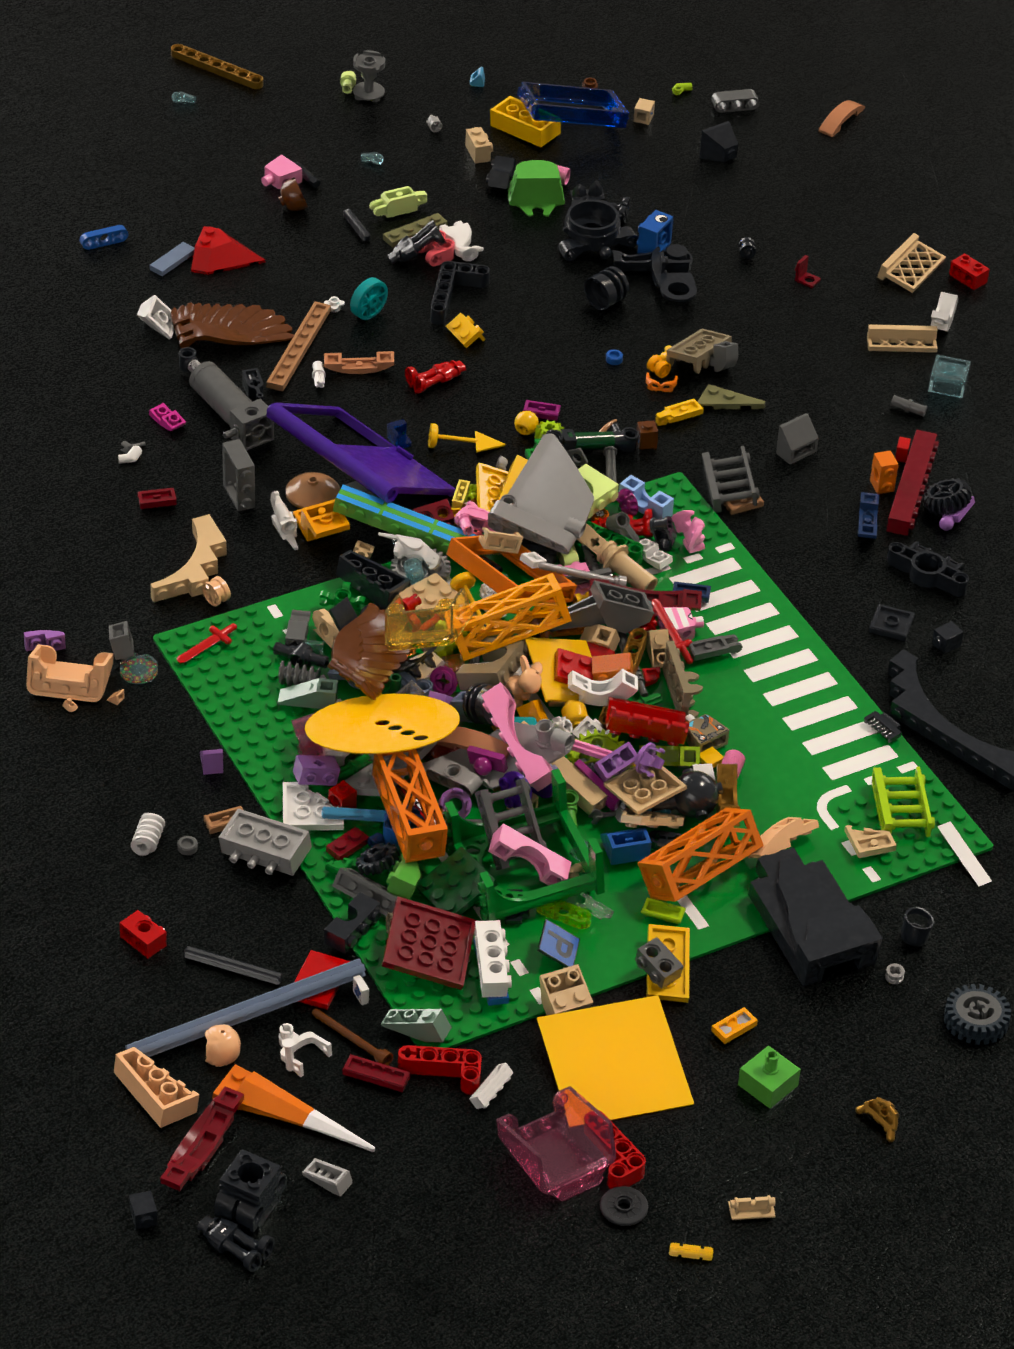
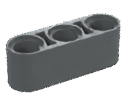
M752 89L716 92L711 98L716 111L719 113L754 110L760 104L755 91Z

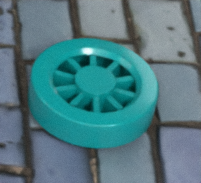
M374 277L363 281L356 288L351 298V312L361 320H369L376 316L382 310L387 300L388 288L386 284Z

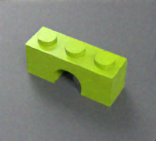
M656 746L658 749L663 748L665 750V753L655 752V755L665 761L663 766H692L700 764V747Z

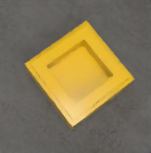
M713 747L700 752V763H712L713 768L717 767V764H721L724 758Z

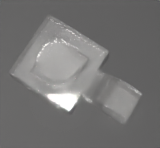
M581 893V896L585 898V903L576 902L578 908H589L592 910L591 914L598 919L603 917L611 919L614 913L613 910L595 901L589 894Z

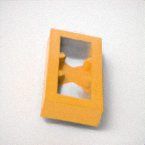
M743 1007L712 1025L711 1031L726 1044L757 1026L758 1020Z

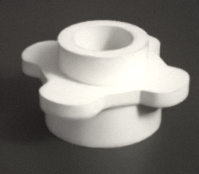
M333 296L328 301H324V304L331 305L330 312H338L345 302Z

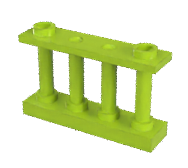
M881 767L873 768L871 784L881 830L889 831L892 834V830H895V828L924 827L926 837H930L931 830L935 828V818L931 817L924 787L925 775L921 773L920 767H916L914 777H886L882 774ZM886 785H915L916 791H889L885 787ZM889 799H918L919 805H892L888 801ZM892 813H921L922 819L895 820L891 815Z

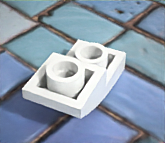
M646 538L640 540L639 543L644 546V561L659 570L673 562L672 555L660 551L658 543Z

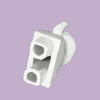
M462 221L454 223V226L450 227L446 224L440 225L439 230L445 232L446 239L454 241V252L464 261L474 260L478 257V253L484 250L480 246L468 247L471 243L472 235L468 223L463 224Z

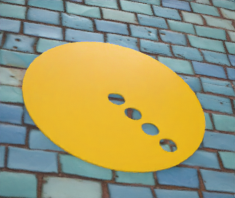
M381 694L375 700L368 696H361L334 703L317 711L306 722L305 732L314 743L335 751L355 754L394 753L427 746L447 737L459 725L460 716L453 706L427 696ZM380 721L389 722L387 725H376L375 723ZM392 726H400V727H402V728L399 729V730H389V729H388L389 727H392ZM405 731H413V732H415V733L412 734V735H402V734H401L402 732H405ZM418 736H426V737H428V738L425 739V740H415V739H414L415 737H418Z

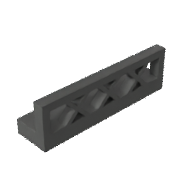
M340 868L332 884L334 888L353 898L361 892L379 901L380 912L387 916L388 912H393L395 901L398 897L387 892V887L352 868Z

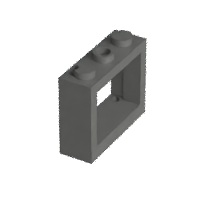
M240 439L222 443L223 486L237 511L254 508L255 465Z

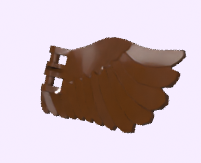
M190 302L186 306L182 305L178 310L176 308L171 310V321L176 337L179 340L180 348L189 347L197 340H208L228 345H256L292 340L295 335L290 333L293 330L292 327L284 324V316L275 315L274 310H262L260 305H251L246 308L243 304L234 307L231 304L223 307L215 304L211 307L210 303L202 306L201 303L194 305Z
M369 603L361 615L344 626L337 634L332 645L331 661L327 667L339 672V676L347 681H352L365 695L375 700L376 697L378 698L382 694V690L385 688L384 684L390 681L389 678L391 674H394L393 671L399 670L400 664L408 660L407 655L413 653L415 646L411 643L413 639L412 634L406 631L405 625L401 621L393 619L388 611L380 610L377 605Z

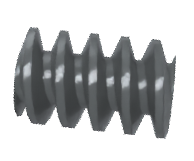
M282 660L278 672L279 683L281 685L286 683L287 686H292L293 683L297 685L318 679L321 675V668L314 672V666H311L309 671H307L306 665L299 669V663H296L295 667L292 668L291 662L284 666V660Z

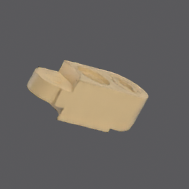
M316 610L312 616L316 627L313 630L332 648L339 631L327 610Z

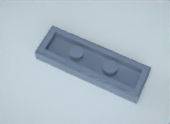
M182 242L150 264V270L164 276L194 255L195 248Z

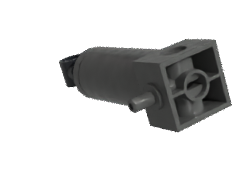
M190 347L180 349L179 368L182 371L191 372L190 386L230 426V430L223 433L225 439H240L246 451L274 440V422L267 418L268 405L262 399L252 402L214 362L200 363L196 357L195 349Z

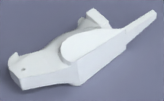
M274 491L270 498L274 514L271 516L273 525L282 539H287L292 548L298 550L295 537H297L296 518L294 519L293 513L288 510L281 500L279 492Z
M378 533L379 536L397 540L393 550L394 556L397 559L407 557L413 561H425L429 566V570H434L439 566L441 558L421 539L398 534Z

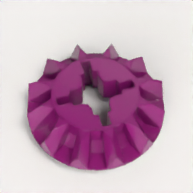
M628 489L620 490L617 501L619 502L621 512L635 516L638 513L636 497Z
M439 666L430 675L434 692L450 696L457 690L456 687L459 683L453 668ZM445 678L446 680L450 681V683L444 684V682L439 681V679Z

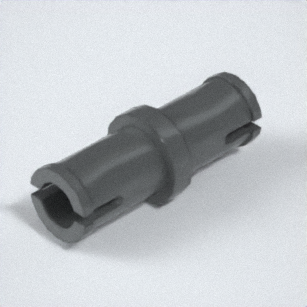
M896 395L893 396L891 406L901 408L907 413L912 412L921 415L922 417L925 416L928 407L915 403L912 399L907 400Z

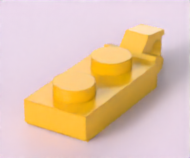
M695 399L687 400L665 407L663 411L656 414L655 422L658 426L678 422L701 415L704 409Z

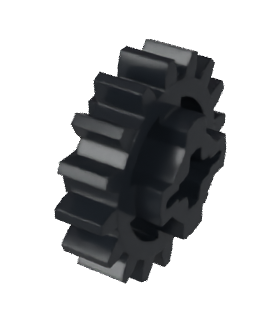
M390 842L385 845L384 843L375 844L372 848H367L360 854L361 857L356 859V865L360 873H365L366 876L370 873L372 875L380 874L385 869L388 870L392 865L396 864L395 861L399 860L398 856H400V853L395 844H390Z

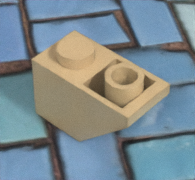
M597 624L585 627L579 640H586L615 652L620 637L616 629Z
M668 629L646 631L648 638L646 648L651 666L662 668L666 641H669Z

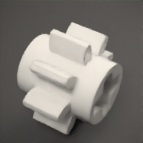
M565 716L552 718L554 728L562 729L568 733L572 732V723Z

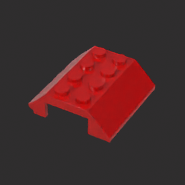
M614 697L608 698L605 725L606 729L610 730L609 732L612 734L621 735V732L628 733L629 737L640 739V736L648 737V740L652 742L663 740L667 741L669 745L679 746V744L684 745L689 729V722L685 721L686 713L684 711Z

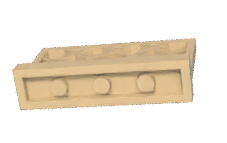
M913 233L881 265L877 277L881 280L888 278L913 293L945 261L946 257L918 241L919 236ZM917 248L922 249L924 252H917ZM909 257H915L916 260H909ZM920 257H926L927 260H920ZM931 257H935L939 260H931ZM900 265H907L908 268H901ZM912 265H918L919 268H912ZM923 265H929L930 268H923ZM892 273H899L900 276H895ZM903 273H910L911 276H904ZM914 273H921L922 276H915ZM906 281H913L914 285L912 286Z

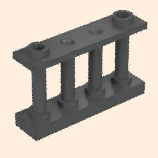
M741 446V456L714 460V458L710 459L709 452L702 453L703 468L715 513L722 512L721 505L728 501L752 498L753 505L757 506V498H760L759 489L754 487L749 463H751L749 452L746 453L744 446ZM743 463L744 466L718 472L717 470L713 471L715 467ZM746 474L747 478L725 483L716 482L720 478ZM749 486V491L726 495L719 494L721 490Z
M525 778L515 780L516 787L491 794L488 792V789L474 792L489 846L493 834L499 828V821L524 814L528 826L514 830L523 835L530 833L533 841L547 848L546 842L541 837L529 795L531 792L530 786L525 781ZM519 794L522 806L500 813L494 812L492 806L494 801ZM492 854L496 870L510 867V860L519 858L514 856L504 861Z

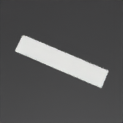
M951 821L937 826L978 887L991 882L992 880Z

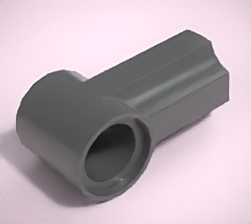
M619 512L607 517L606 526L609 530L615 531V533L636 542L640 541V538L629 524L630 519L626 513Z

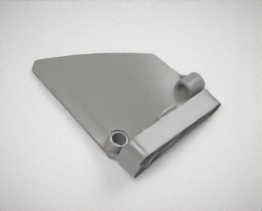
M554 434L543 435L508 494L503 495L500 500H496L488 513V526L492 530L501 533L513 534L514 532H519L523 539L541 544L560 553L568 554L576 539L581 538L584 533L586 521L594 502V496L571 457Z

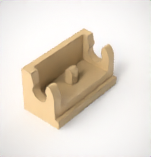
M485 527L482 528L484 536L479 535L478 540L483 549L519 553L523 536L519 532L507 534L489 531Z

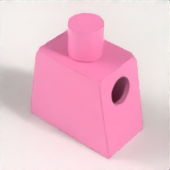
M280 155L265 166V176L261 178L262 184L264 186L271 184L280 189L284 182L295 177L297 184L302 182V168L285 156Z

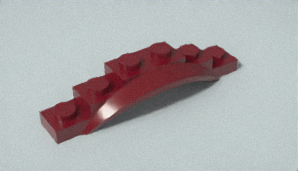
M591 578L589 581L588 597L592 595L590 588L594 580L645 592L653 609L654 607L651 602L653 599H658L663 607H687L693 611L701 610L702 591L683 589L682 591H654L625 587L610 583L609 580Z
M225 1086L220 1094L212 1100L175 1150L167 1164V1169L160 1177L161 1184L181 1191L188 1180L192 1181L199 1170L203 1171L223 1142V1135L233 1122L234 1113L244 1100L243 1093Z

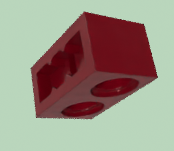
M448 499L413 509L417 513L452 526L454 525V514ZM444 514V515H446L447 517H446V518H441V517H439V515Z

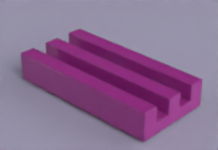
M526 400L523 411H531L538 418L557 421L561 405Z

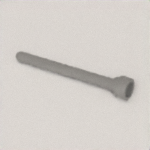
M546 562L538 564V567L542 570L587 580L591 578L609 580L610 583L625 587L627 583L626 576L619 575L613 578Z

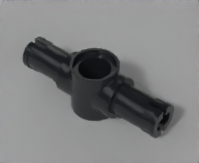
M279 642L274 644L273 653L287 657L293 666L299 663V668H302L305 664L327 668L329 664L328 656L316 654L311 646L306 643H299L298 646H288Z

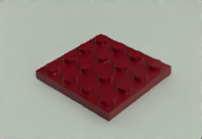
M398 896L395 901L381 966L462 990L476 920Z

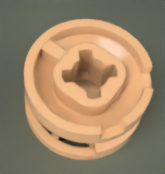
M219 576L212 578L210 582H205L202 585V591L206 600L213 606H218L221 604V601L225 602L231 597L227 583Z

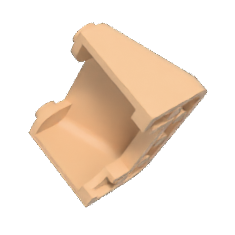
M40 644L28 656L26 686L31 694L63 699L71 698L72 700L97 702L104 695L114 661V653L101 652L94 658L93 666L56 661L57 654L53 647Z

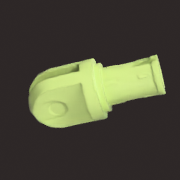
M345 71L341 75L340 84L345 94L351 93L352 88L356 85V75L352 71Z

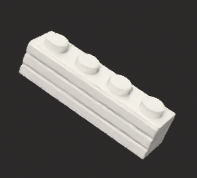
M498 1064L469 1098L476 1109L486 1108L489 1105V1101L496 1097V1093L503 1089L504 1083L511 1079L510 1076L513 1074V1071L508 1064Z

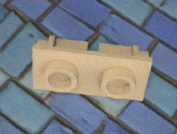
M767 1195V1197H755V1200L735 1197L734 1200L728 1201L732 1220L775 1217V1197H770V1195Z

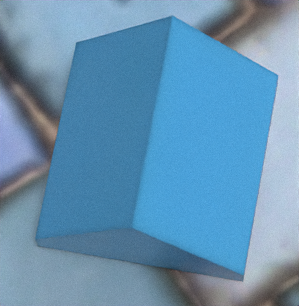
M482 66L471 75V86L484 87L485 74Z

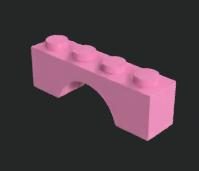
M502 824L493 834L488 852L504 861L514 856L526 859L537 870L540 881L547 885L568 880L572 863L569 860L505 824Z

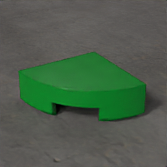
M353 859L331 860L325 865V870L337 875L340 868H351Z

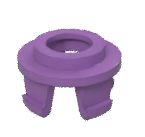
M651 742L643 746L635 759L636 772L640 774L646 773L647 777L653 778L654 774L647 769L649 766L657 769L662 768L665 761L655 755V752L665 753V750L663 748H656V745Z
M452 788L445 791L439 799V807L445 811L444 803L449 802L452 798H458L462 802V809L458 812L459 816L463 819L466 818L472 807L469 795L460 788Z

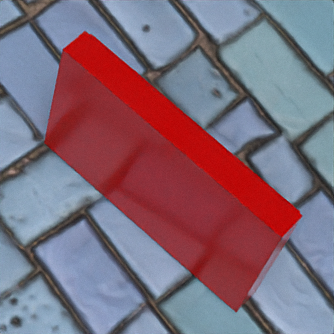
M311 950L294 982L350 961ZM339 986L298 1002L327 1010Z

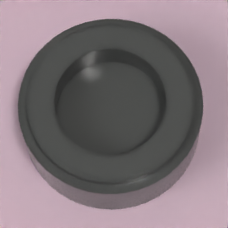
M192 836L181 837L177 842L179 853L183 855L196 853L198 850L197 840Z

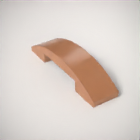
M852 100L842 102L826 117L819 128V132L833 137L840 131L841 125L852 115L857 116L865 109V106Z
M394 351L377 352V357L342 358V353H324V367L340 373L368 374L385 370L394 365Z
M458 726L450 735L437 742L438 745L454 750L456 747L467 750L469 746L504 754L506 760L510 754L507 750V747H509L507 743L485 733Z

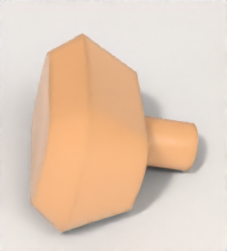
M71 698L65 700L62 705L69 712H73L78 708Z

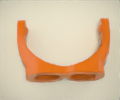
M649 373L646 374V384L649 390L672 392L677 385L678 376L676 375L673 381L660 384L649 378Z

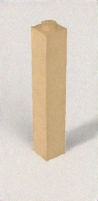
M563 756L551 763L559 768L566 781V790L570 789L577 792L579 796L577 805L589 815L595 808L601 810L605 807L607 794L567 758Z

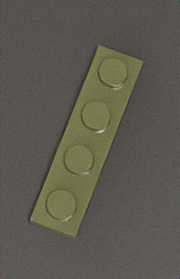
M439 213L384 233L383 240L393 248L406 235L409 238L414 236L431 220L435 222L438 229L440 225H447L448 221Z

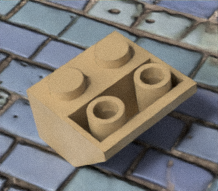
M578 964L539 976L541 1001L547 1016L586 1009L593 1004Z

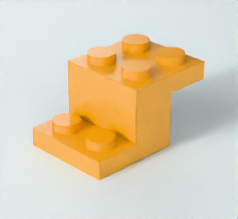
M335 499L293 511L294 519L296 518L297 525L307 541L350 529V523L345 515L333 511Z

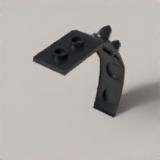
M348 597L329 610L338 631L357 618ZM439 644L434 645L422 657L413 660L408 659L403 664H400L399 670L393 671V673L398 674L405 671L415 678H421V672L418 668L420 663L422 665L425 663L430 668H436L432 653Z

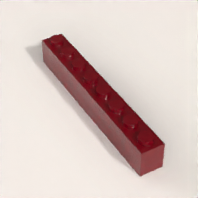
M916 430L888 517L887 532L908 536L909 530L914 528V518H917L918 507L921 506L922 496L939 446V441H936L937 434L921 430Z

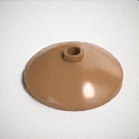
M318 472L303 473L289 481L286 486V497L292 505L302 509L336 499L340 486L333 478L326 474Z

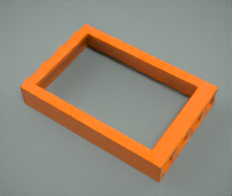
M479 535L451 538L446 555L495 592L499 593L518 585L478 555L500 553L534 579L553 573L562 589L566 603L572 602L577 585L560 573L540 568L532 569L520 561L521 553L531 551L523 545L520 546L519 553L516 554L483 549L478 540ZM525 591L520 598H530L535 593ZM551 597L547 601L549 603H555L553 597Z

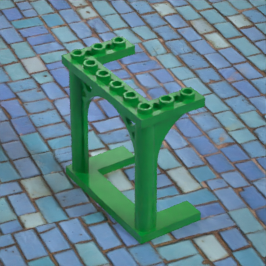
M559 768L551 771L553 803L534 808L538 826L556 821L560 823L586 874L539 889L520 892L506 890L499 886L494 888L488 872L479 873L480 882L477 885L481 896L478 897L479 901L474 905L480 908L482 921H496L591 890H595L597 895L605 893L603 851L596 837L588 840L587 848L567 810L566 781ZM453 801L444 803L445 812H443V818L448 828L447 850L452 851L453 854L461 846L465 850L470 848L480 851L478 854L470 855L482 866L483 857L490 847L483 823L467 821L460 817ZM524 814L501 820L498 823V827L505 824L512 829L528 826Z

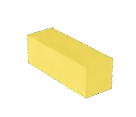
M459 479L452 499V508H461L466 502L465 497L468 495L470 481Z

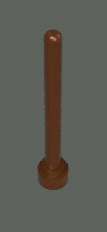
M313 1009L312 1015L374 1056L375 1062L390 1065L393 1060L391 1052L386 1049H377L319 1009Z

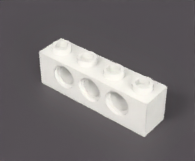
M500 920L475 921L474 937L482 997H507L508 988L512 986L511 975H507L510 966L509 960H505V957H507V944H503V941H505V929H501Z

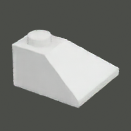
M154 295L140 305L137 316L148 326L170 340L175 330L171 321V309Z

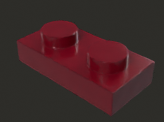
M174 488L137 492L140 509L177 505Z
M354 827L328 844L326 852L336 860H343V858H347L367 845V838L369 836L359 828Z

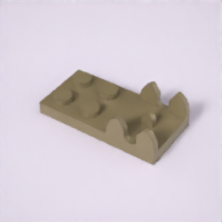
M700 329L667 349V362L671 366H673L675 359L678 362L682 360L687 363H693L694 372L699 374L702 366L705 369L709 366L710 356L714 354L713 345L724 341L731 342L732 336Z
M666 641L662 671L675 710L684 711L686 716L692 714L697 718L699 712L689 710V707L695 704L693 696L701 693L703 686L689 684V682L698 680L699 675L694 672H684L685 666L684 662L680 660L679 648H676L674 641Z

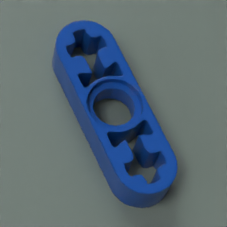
M123 225L90 231L81 235L80 243L87 250L125 241L128 238V231ZM102 235H108L106 239L100 240Z

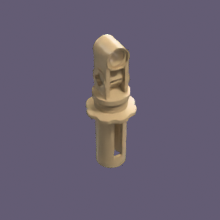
M586 523L583 535L576 540L597 555L596 560L600 564H604L603 568H610L612 573L615 572L617 575L626 576L627 583L633 588L654 590L656 588L658 579L628 556L629 547L627 545L617 546V543L614 541L607 542Z

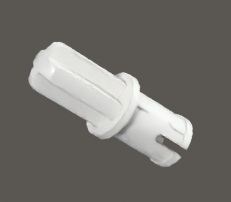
M315 361L312 364V378L317 388L324 387L326 377L324 365L321 361Z

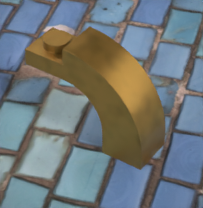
M717 764L716 783L721 782L724 793L719 795L716 813L724 808L740 809L737 801V764Z

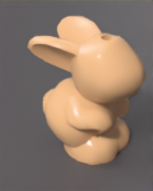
M524 655L520 657L521 675L511 676L505 685L514 696L516 708L522 706L523 701L530 699L531 694L538 692L542 682V664L535 662L530 668L529 662Z

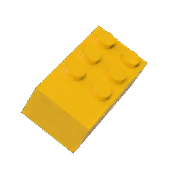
M509 96L490 109V126L542 147L561 134V117Z

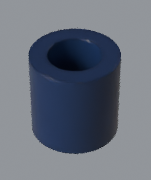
M380 832L367 838V843L371 848L375 844L385 842Z

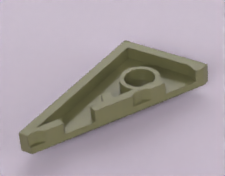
M709 384L697 401L701 406H712L713 409H740V406H751V409H764L766 401Z

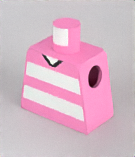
M663 607L683 641L687 639L692 640L695 636V628L704 627L703 617H692L691 611L687 607ZM658 616L657 622L660 630L666 629Z

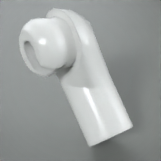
M133 446L127 454L118 455L119 464L136 462L142 454V449L139 446Z

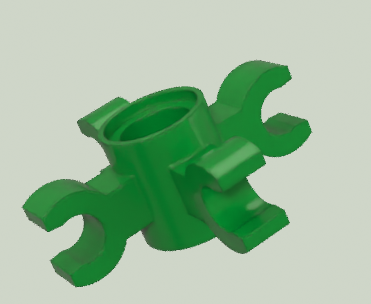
M343 582L342 589L336 590L334 594L328 591H321L320 605L335 606L348 597L352 607L356 611L361 612L365 607L366 598L363 596L351 597V582Z

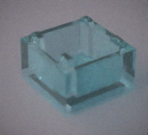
M936 355L928 392L963 398L971 361Z

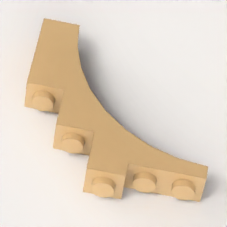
M210 514L192 519L193 535L197 542L196 549L189 561L176 573L151 583V599L153 602L189 593L191 597L203 594L202 585L205 582H209L208 576L218 574L217 558L227 555L226 540Z

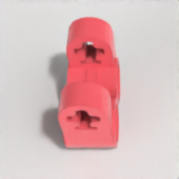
M441 230L439 231L446 244L439 245L434 241L418 252H427L425 260L433 267L454 259V241L446 239L445 232Z

